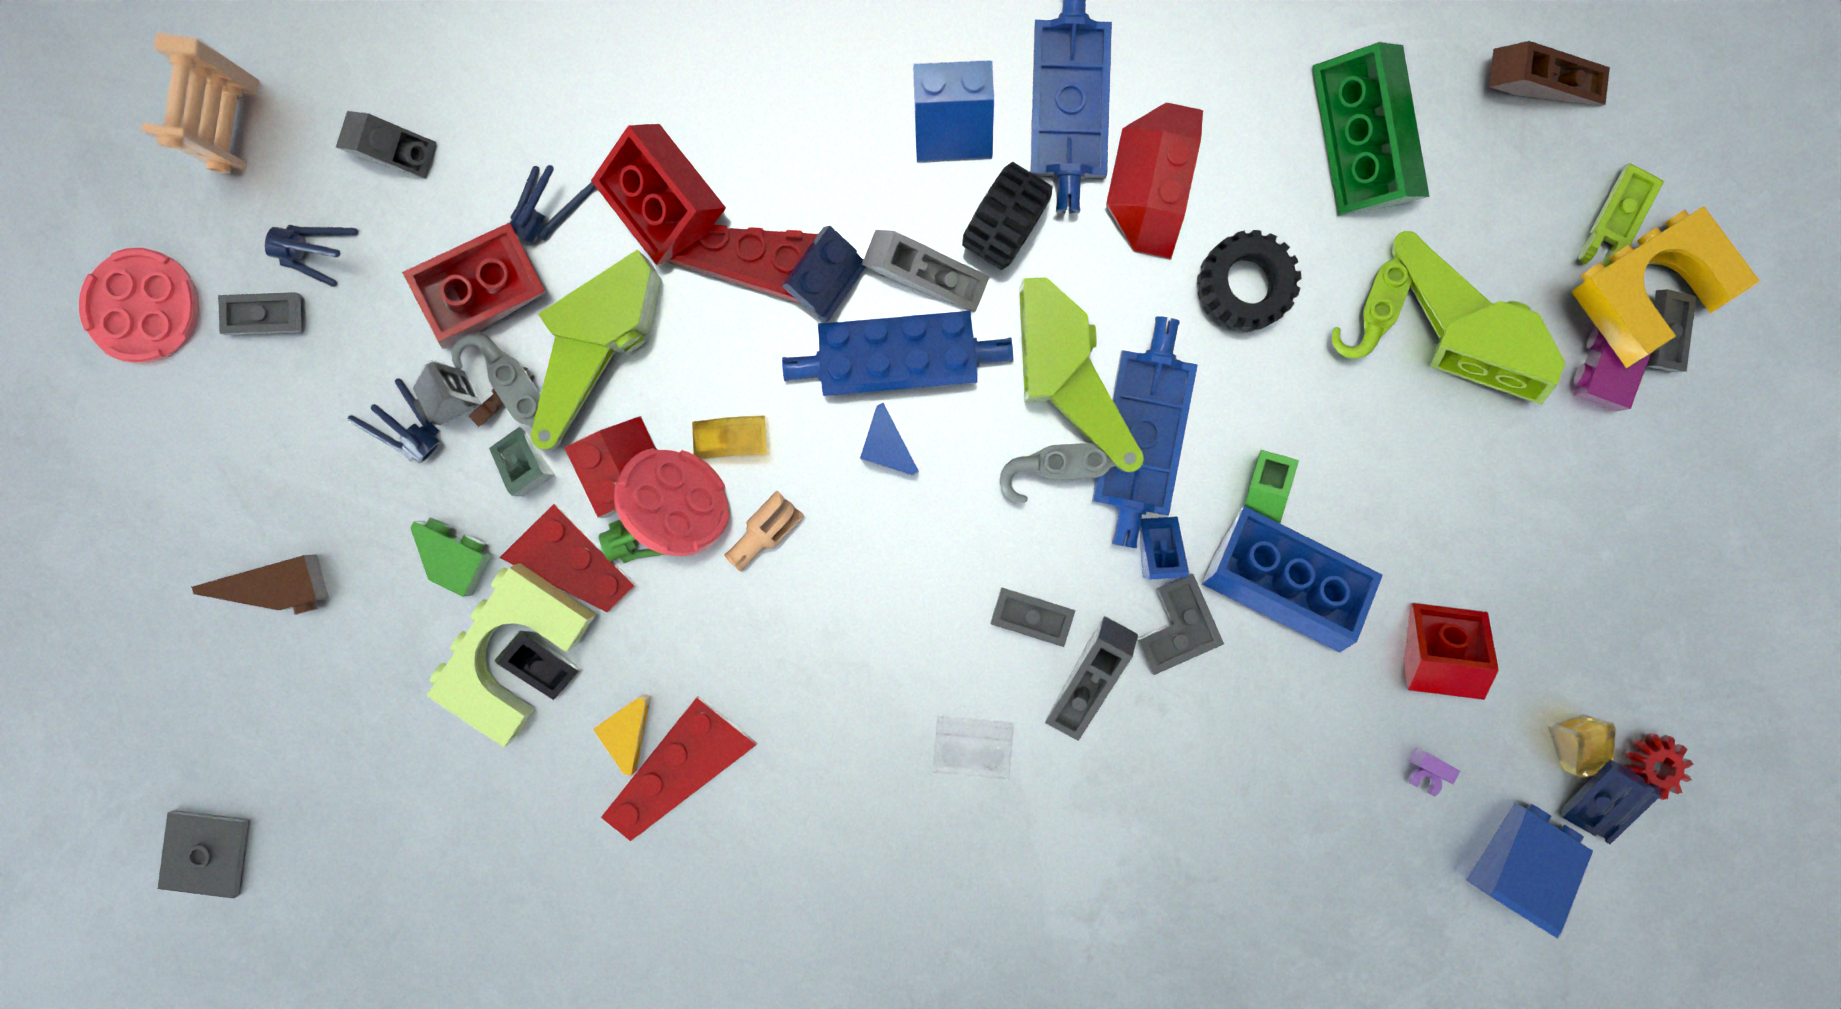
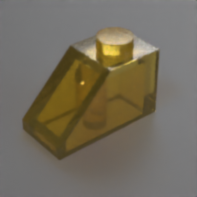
M765 415L692 421L693 454L700 459L771 456L769 418Z
M1583 714L1548 726L1562 770L1578 775L1580 778L1595 775L1601 769L1600 767L1604 766L1610 759L1613 760L1616 735L1614 723Z

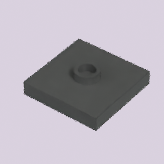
M181 811L168 812L157 889L232 899L238 897L249 820Z

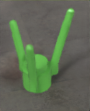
M621 520L610 523V530L599 534L601 548L605 557L610 562L621 558L622 562L626 563L634 559L665 555L652 549L633 550L638 548V541L628 532Z

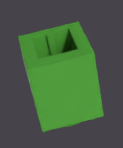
M1261 450L1245 506L1281 523L1299 460Z
M429 517L427 522L413 521L411 531L428 580L462 597L472 596L493 555L483 550L485 543L465 534L460 539L448 533L451 528L449 525Z

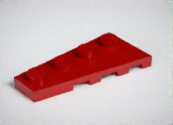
M713 225L707 235L666 262L800 303L782 287V284L818 234L803 233L802 230L786 229V232L768 231L759 227L736 229L727 228L726 225Z
M697 696L601 818L629 841H632L758 743L701 697Z

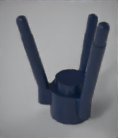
M552 165L546 167L532 193L539 173V167L533 166L517 207L510 216L512 219L510 224L515 234L531 244H534L537 237L546 240L552 229L596 189L592 182L588 184L544 224L542 222L546 216L534 208L554 171V167Z
M290 224L286 229L271 227L265 238V252L269 257L278 258L280 266L293 268L320 282L335 287L337 285L336 280L296 261V259H301L305 252L339 257L341 252L337 249L306 243V239L303 236L357 235L358 230L356 228L299 227Z
M397 378L395 380L396 386L422 426L419 427L414 423L406 429L378 405H371V410L400 435L399 440L402 443L353 415L348 416L347 420L364 432L399 451L410 462L415 459L420 464L440 445L441 441L435 437L440 430L431 424L429 420L424 421L420 417L414 405L415 398L402 379Z

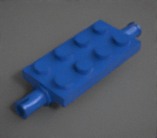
M1063 0V13H1060L1058 18L1051 20L1035 19L1030 172L1036 176H1054V178L1058 179L1056 212L1064 214L1067 210L1068 197L1070 199L1069 214L1081 212V179L1084 177L1106 178L1108 172L1112 22L1090 19L1089 14L1086 13V0Z
M969 310L819 323V351H816V355L782 357V370L784 381L818 378L821 381L823 396L978 383L977 368H979V364L1004 361L1014 362L1012 337L977 341V337L973 338L971 311Z
M1162 316L1155 317L1156 322L1150 350H1146V353L1125 350L1120 352L1112 394L1113 402L1143 453V464L1138 470L1133 472H1123L1117 467H1111L1106 474L1096 478L1092 498L1093 502L1114 505L1116 510H1119L1112 544L1124 546L1125 543V547L1136 549L1142 515L1150 512L1169 516L1198 364L1176 359L1173 351L1180 320L1174 318L1168 320L1165 333L1168 317Z

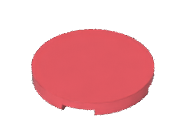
M127 248L111 253V256L101 262L91 274L88 273L80 291L79 314L84 330L89 333L92 340L105 354L126 362L152 363L171 356L190 338L198 319V294L188 272L173 258L151 249Z
M651 448L640 452L626 464L615 485V506L625 528L641 544L665 555L689 556L706 550L722 534L727 526L730 515L724 493L725 485L719 475L704 460L684 450L676 452Z

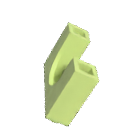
M521 563L508 569L504 567L496 575L491 584V587L495 589L488 601L483 599L472 612L470 618L474 620V623L467 633L462 631L450 647L454 654L447 664L441 663L434 671L429 680L434 685L426 695L502 747L507 746L516 739L535 708L501 686L492 676L487 664L486 651L489 639L494 631L504 624L524 625L567 652L578 644L597 615Z

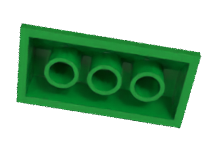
M1377 42L1312 65L1338 214L1346 215L1393 207L1430 197L1403 45Z

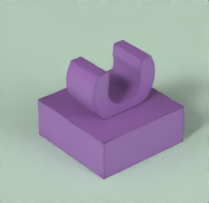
M1415 748L1409 759V762L1421 767L1415 769L1410 774L1409 783L1418 787L1421 779L1429 776L1431 784L1427 789V793L1434 797L1442 789L1441 779L1454 785L1460 773V770L1418 748Z

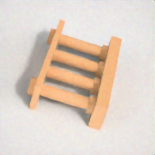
M156 33L154 49L168 57L169 64L173 65L164 126L143 123L142 131L157 138V145L179 149L207 163L206 169L230 173L231 168L246 169L247 162L229 153L237 98H242V93L257 95L259 79L197 38Z

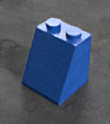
M993 60L913 63L916 162L992 159L995 102Z
M1514 803L1466 881L1558 939L1563 931L1593 850L1581 843L1584 836L1565 824L1560 829L1550 824L1549 820L1552 816L1537 806L1530 804L1526 809Z

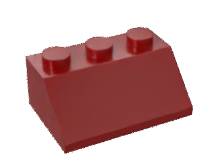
M660 124L628 125L591 179L594 186L656 265L663 264L707 235L726 209L725 205Z

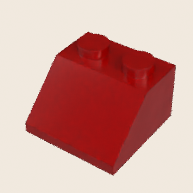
M642 416L599 430L564 447L597 518H607L617 513L614 500L615 485L626 464L642 451L651 448L657 450Z
M1412 603L1404 654L1407 689L1409 691L1485 700L1499 671L1488 612Z

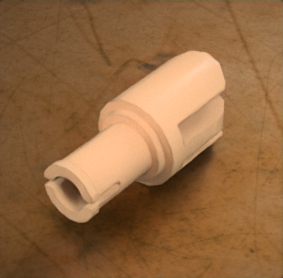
M776 490L745 522L747 532L724 554V557L733 566L736 565L737 570L742 572L764 547L766 549L769 547L774 549L804 518V514L800 510L795 509L789 500H784V496Z

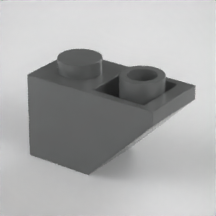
M347 111L336 148L365 160L425 178L436 142L369 113Z

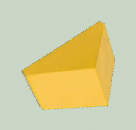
M643 694L593 728V731L624 775L632 776L638 769L651 695Z

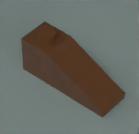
M1525 41L1493 49L1489 87L1518 96L1602 106L1606 105L1610 67L1532 41Z
M317 554L302 555L192 586V591L195 595L273 610L293 609L294 615L318 609L316 602L329 599Z

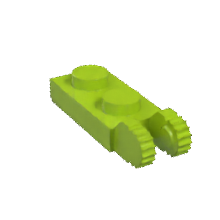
M1632 163L1625 165L1589 232L1592 235L1585 242L1578 261L1584 264L1589 263L1595 257L1597 250L1604 240L1613 246L1606 253L1601 263L1605 268L1612 264L1609 260L1610 256L1629 244L1631 246L1664 180Z

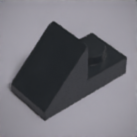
M519 631L495 659L496 664L552 700L560 694L579 672L573 663L547 647L537 632Z

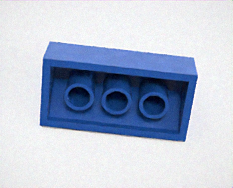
M1243 506L1215 552L1202 585L1340 653L1358 641L1383 574Z

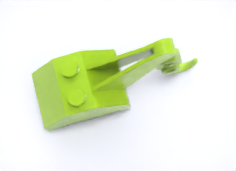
M1403 231L1395 237L1392 245L1394 259L1384 263L1377 273L1363 311L1365 335L1362 342L1354 347L1345 345L1340 337L1341 329L1339 327L1333 328L1331 338L1333 346L1338 353L1352 359L1367 356L1373 352L1380 338L1397 322L1411 287L1440 339L1429 367L1542 405L1558 385L1566 363L1539 313L1530 311L1531 308L1528 305L1518 301H1508L1507 303L1498 301L1492 304L1412 231Z

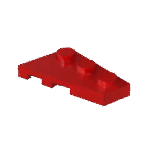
M553 504L499 557L512 565L521 563L557 588L607 613L636 586L613 561H608L603 550L557 504Z

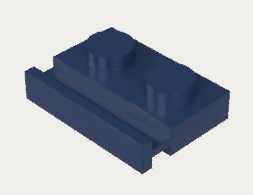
M832 226L823 227L784 281L782 287L809 311L812 310L816 313L821 322L829 321L866 267L862 265L864 259L856 253L858 250Z
M1610 759L1562 807V818L1594 836L1600 835L1610 845L1660 797L1659 786L1655 784L1649 785L1644 782L1643 777Z

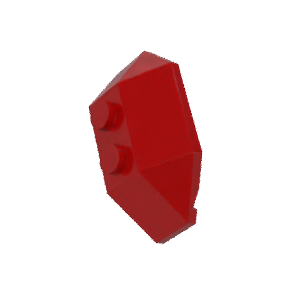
M1165 102L1122 128L1106 206L1126 237L1133 252L1168 260L1172 259L1185 217L1201 144L1203 110Z

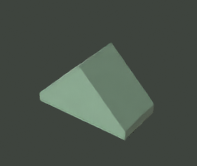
M518 427L489 448L506 490L511 496L524 497L555 475L521 427Z

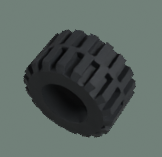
M1015 162L1009 163L996 177L972 216L963 234L962 246L998 269H1005L1012 263L1052 197L1053 186Z
M1245 230L1236 232L1233 236H1228L1222 240L1203 260L1200 266L1202 269L1201 273L1197 276V284H1200L1201 290L1197 293L1199 300L1204 299L1206 304L1203 309L1207 315L1212 313L1216 317L1213 321L1217 324L1222 325L1224 323L1229 325L1228 329L1233 331L1244 329V332H1252L1276 322L1295 304L1293 299L1299 296L1301 288L1297 286V282L1302 279L1301 271H1296L1294 266L1298 263L1296 255L1289 256L1287 250L1290 246L1285 241L1282 244H1278L1275 241L1278 236L1269 233L1267 236L1261 235L1262 230H1252L1250 233H1245ZM1237 261H1251L1260 266L1265 272L1268 279V291L1262 301L1258 303L1244 302L1231 291L1228 273L1230 267Z

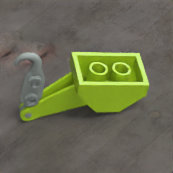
M636 249L538 313L549 332L555 336L541 394L522 365L500 350L488 336L481 333H468L460 337L454 343L451 352L452 362L455 368L460 370L463 367L461 362L463 350L471 345L480 348L485 356L488 380L513 419L519 423L531 426V441L537 448L553 450L561 443L563 436L614 352L619 353L625 350L626 353H630L646 342L644 336L650 333L652 329L662 279L650 260Z
M1048 277L1023 278L1019 286L1024 402L1050 400L1092 442L1050 445L1029 456H1021L1009 461L1000 474L1002 491L1009 499L1025 503L1028 497L1014 491L1011 483L1013 476L1018 472L1029 471L1052 480L1097 478L1106 474L1111 467H1117L1123 472L1136 471L1142 466L1144 457L1089 358L1090 352L1097 346L1096 325L1089 324V315Z

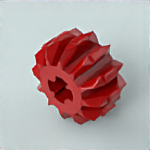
M1649 733L1646 735L1645 742L1640 739L1632 740L1635 752H1623L1624 757L1631 760L1630 764L1624 767L1643 777L1644 782L1649 785L1655 784L1659 786L1660 797L1658 799H1668L1669 792L1675 794L1682 793L1679 782L1692 781L1691 777L1684 773L1686 768L1694 765L1691 760L1683 758L1688 749L1681 744L1675 745V740L1671 736L1664 735L1660 738L1657 734ZM1656 762L1661 763L1658 771L1654 770Z

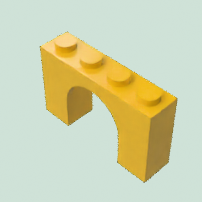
M1705 206L1690 215L1684 209L1665 222L1668 229L1663 232L1658 227L1652 229L1637 240L1640 245L1638 248L1633 250L1629 244L1610 256L1609 260L1612 264L1606 268L1601 262L1596 264L1580 276L1584 282L1571 291L1626 368L1676 337L1647 295L1644 285V274L1648 264L1663 265L1679 273L1687 281L1709 313L1717 310L1760 282Z

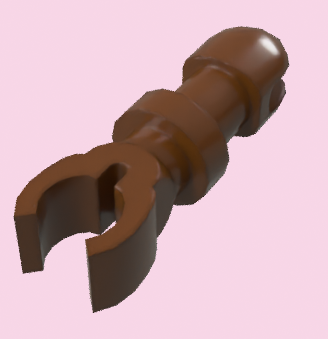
M534 374L530 377L532 382L534 380ZM494 388L491 390L493 395L469 414L471 420L478 427L485 423L501 407L505 406Z

